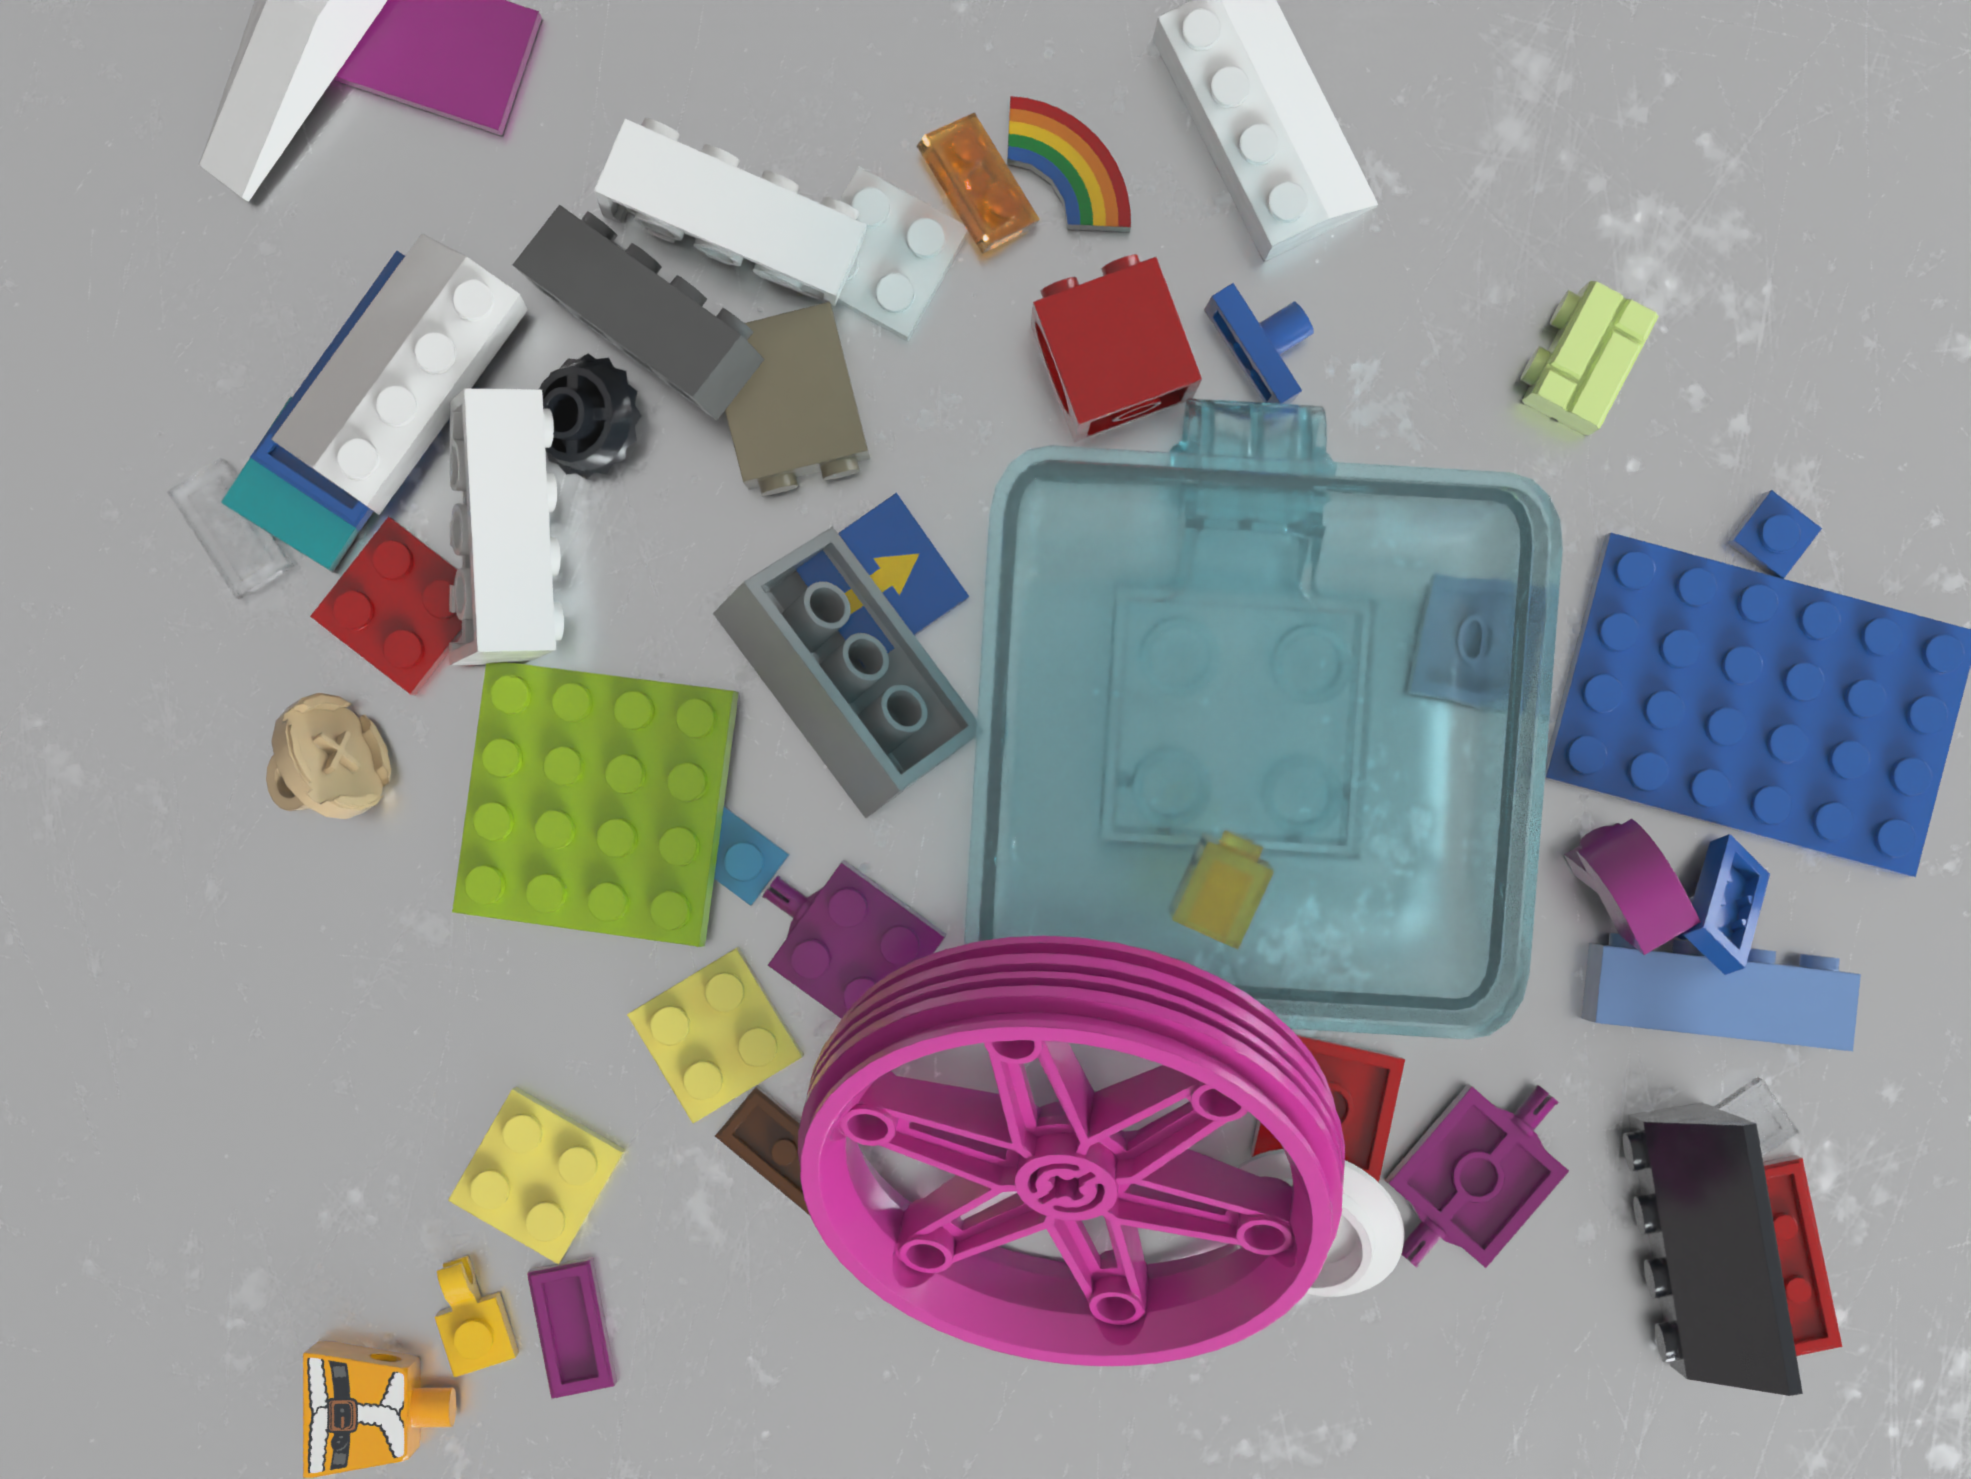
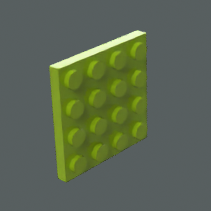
M509 662L486 664L452 913L696 947L705 946L739 692Z

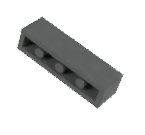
M559 204L512 265L541 292L708 415L718 420L765 360L747 341L754 332L725 308H722L715 316L702 307L707 298L682 277L676 275L672 282L669 283L657 275L662 266L634 243H631L626 251L622 250L613 243L618 235L592 213L587 211L582 219H579Z

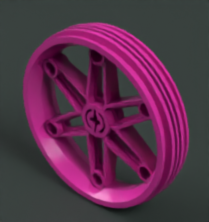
M1022 936L978 941L936 952L890 973L869 988L846 1012L824 1044L814 1065L798 1130V1157L804 1201L811 1219L825 1244L840 1263L863 1285L906 1315L965 1342L1022 1358L1083 1366H1134L1186 1359L1216 1351L1242 1341L1271 1325L1305 1296L1318 1278L1337 1235L1343 1203L1345 1143L1341 1122L1335 1109L1334 1098L1325 1075L1312 1053L1281 1019L1246 992L1216 975L1184 961L1154 951L1116 942L1081 937ZM984 1043L989 1053L999 1094L901 1077L891 1070L939 1051ZM1069 1043L1111 1049L1162 1065L1094 1092ZM1036 1058L1039 1059L1059 1102L1049 1103L1041 1107L1035 1104L1024 1063L1032 1062ZM1184 1098L1189 1100V1102L1139 1130L1123 1131V1129ZM1249 1112L1281 1143L1290 1164L1293 1185L1290 1186L1286 1181L1279 1178L1254 1175L1188 1148L1228 1121L1240 1119ZM858 1143L869 1146H882L952 1173L955 1176L925 1198L914 1200L911 1203L875 1170L860 1150ZM1017 1191L1016 1194L964 1220L960 1217L1002 1192ZM1102 1215L1106 1221L1113 1250L1105 1251L1099 1255L1082 1220ZM1138 1228L1229 1244L1182 1259L1147 1264L1144 1259ZM1047 1229L1065 1262L1017 1253L998 1246Z

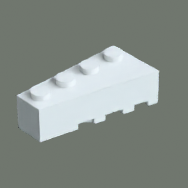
M644 118L642 124L639 125L624 119L594 189L603 216L623 223L629 212L635 215L634 220L648 228V232L651 235L674 243V240L681 241L683 235L686 234L696 238L693 245L710 258L735 266H741L745 258L756 263L753 272L761 278L825 303L830 302L831 305L836 306L866 233L867 224L856 220L859 212L855 208L830 197H823L820 204L797 194L799 185L780 174L764 171L760 178L737 167L740 160L718 147L705 144L702 151H698L678 142L680 134L677 131L656 120Z

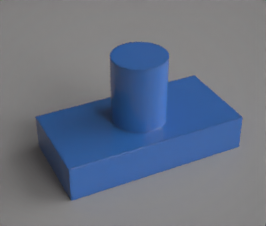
M1234 283L1212 295L1204 309L1267 409L1273 415L1292 403L1302 392L1301 387L1280 355L1314 334L1313 326L1307 314L1297 302L1293 301L1259 323Z
M1731 834L1710 841L1695 895L1689 897L1701 922L1676 936L1681 940L1688 939L1724 975L1746 968L1770 873Z

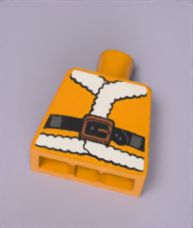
M318 1341L303 1353V1478H314L405 1461L420 1447L421 1427H453L456 1417L455 1389L421 1388L420 1358L415 1355L332 1341Z

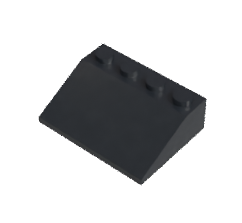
M1705 1103L1628 1115L1631 1132L1623 1134V1149L1628 1167L1631 1171L1638 1172L1641 1195L1634 1197L1633 1206L1640 1233L1642 1235L1648 1234L1652 1259L1645 1260L1644 1272L1650 1295L1653 1299L1659 1298L1663 1322L1655 1324V1337L1663 1362H1670V1366L1688 1380L1786 1396L1803 1394L1757 1123Z

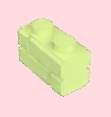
M1589 281L1579 290L1578 294L1568 290L1550 321V325L1559 329L1548 350L1539 346L1523 371L1520 380L1530 386L1522 401L1525 405L1548 417L1557 419L1561 424L1582 435L1589 436L1601 428L1659 316L1651 309L1632 299L1624 298L1622 294L1597 281Z

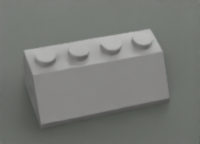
M833 526L745 580L713 613L865 818L910 787L984 731V728ZM823 550L895 649L887 654L885 647L878 639L865 633L853 634L844 640L838 630L850 617V603L847 596L840 588L829 582H816L807 587L796 569Z

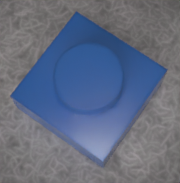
M1770 490L1762 495L1726 543L1768 575L1784 579L1822 528L1773 490Z

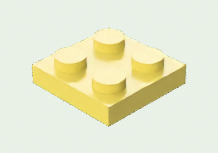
M739 947L627 1014L693 1124L804 1056Z
M515 1087L509 1093L448 1201L559 1265L626 1150Z

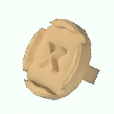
M312 694L299 699L287 707L275 722L271 740L274 755L267 766L266 782L273 802L283 810L312 809L325 817L339 819L354 817L375 806L384 796H381L383 787L389 784L391 766L387 746L374 723L365 714L358 718L351 710L347 709L351 705L350 702L330 694Z

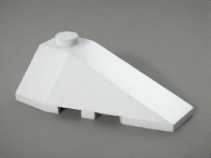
M255 0L199 166L249 202L387 0Z

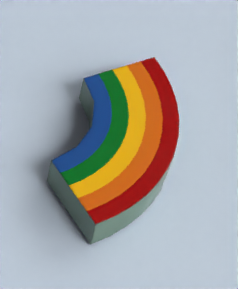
M1010 96L1007 164L1030 169L1051 184L1064 206L1067 229L1130 232L1131 209L1126 185L1116 161L1099 137L1077 118L1058 107L1030 98Z

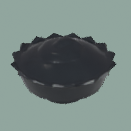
M588 353L579 359L568 358L559 369L550 372L549 377L542 382L538 389L542 390L543 409H550L553 416V441L551 447L545 448L549 461L558 464L566 475L577 473L588 479L594 473L608 474L613 464L625 461L627 447L637 441L635 426L642 416L635 405L638 391L628 384L627 372L615 368L609 357L596 359Z

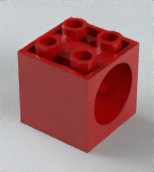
M1137 254L1119 258L1101 268L1102 277L1080 285L1077 277L1059 280L1041 289L1042 299L1033 302L1031 328L1074 443L1192 400L1202 381L1157 257L1140 262Z

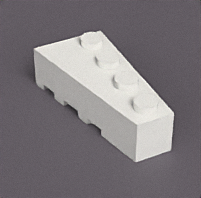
M464 388L450 401V487L452 491H463V503H456L454 505L450 521V546L453 547L455 555L462 556V568H458L455 575V583L450 585L449 611L457 613L459 620H462V642L449 643V665H486L488 663L501 662L525 664L555 651L556 641L562 639L564 631L563 609L560 602H553L552 576H557L560 569V546L556 537H550L549 512L555 510L557 502V484L554 474L547 473L545 452V448L551 447L554 425L551 410L543 409L542 390Z

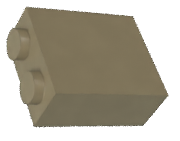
M826 302L745 323L754 332L747 341L765 360L726 408L725 413L742 480L748 490L759 487L762 496L773 495L798 487L797 477L821 472L823 480H831L859 472L858 462L870 459L831 303Z

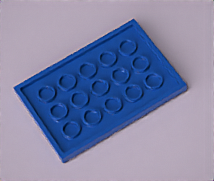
M1608 533L1604 537L1541 778L1898 875L1916 877L1971 667V629L1623 535Z

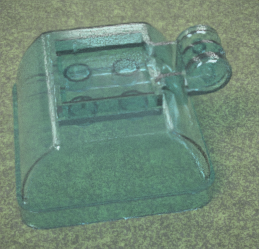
M1187 398L1181 441L1175 444L1169 452L1049 445L1028 449L1012 461L995 486L989 513L965 944L1006 937L1063 936L1116 942L1154 951L1184 961L1216 975L1246 992L1271 1010L1290 1029L1473 1039L1489 1036L1507 1024L1524 999L1531 964L1563 551L1561 520L1551 497L1533 479L1511 472L1333 462L1330 454L1326 452L1327 424L1325 409L1323 406ZM1201 836H1203L1205 841L1207 842L1205 849L1200 841ZM1194 852H1195L1194 858H1195L1196 862L1198 861L1199 857L1201 856V858H1200L1198 864H1196L1197 866H1195V867L1193 866L1192 862H1190L1191 858H1193L1192 856H1193ZM1171 903L1175 910L1173 915L1170 912Z

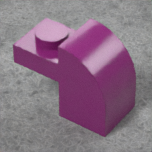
M1633 819L1623 824L1616 823L1613 826H1602L1590 831L1580 840L1579 846L1564 854L1574 875L1598 893L1619 935L1643 955L1701 922L1670 863L1648 833Z

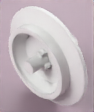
M1284 1149L1258 1154L1237 1167L1260 1177H1275L1286 1181L1290 1186L1293 1185L1291 1168ZM1346 1160L1342 1214L1337 1235L1318 1278L1306 1293L1308 1295L1338 1297L1370 1289L1383 1281L1394 1270L1402 1253L1404 1226L1395 1202L1384 1187L1372 1176Z

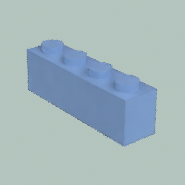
M1610 933L1609 945L1589 943L1581 1018L1600 1024L1853 1052L1861 974L1840 971V958L1800 954L1799 966L1775 963L1776 951L1751 948L1746 968L1724 975L1690 941L1673 940L1672 952L1652 950L1643 955L1622 938L1619 933Z

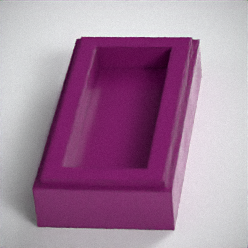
M593 1257L530 1269L527 1272L551 1399L615 1386L617 1378Z

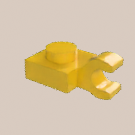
M468 1255L443 1263V1268L436 1272L442 1293L451 1307L439 1311L434 1318L454 1378L516 1358L519 1350L500 1292L481 1297L474 1269Z

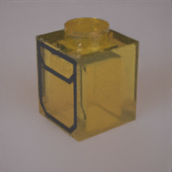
M1227 829L1224 830L1220 840L1202 833L1167 909L1171 919L1238 950L1274 874V869L1268 861L1260 858L1264 847Z

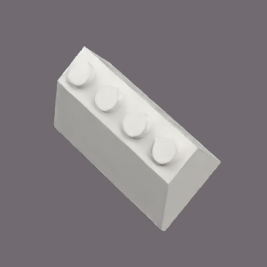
M1191 0L1158 16L1153 40L1264 262L1378 206L1276 0Z
M421 234L271 440L380 515L449 420L450 401L464 388H472L528 311L525 302L517 291L467 256Z

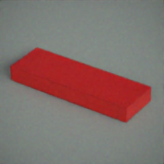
M1794 1155L1765 1161L1763 1164L1796 1356L1842 1347L1803 1158Z

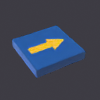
M897 492L838 533L914 636L969 598L965 589ZM823 550L796 569L807 587L816 582H829L840 588L847 596L850 603V617L838 630L844 640L853 634L865 633L878 639L885 647L887 654L895 649Z

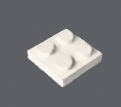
M858 166L839 201L855 208L859 212L856 220L867 224L864 240L837 302L904 340L909 341L969 234V227Z

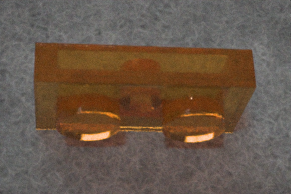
M975 112L925 134L917 144V148L981 253L1030 231L1040 220Z

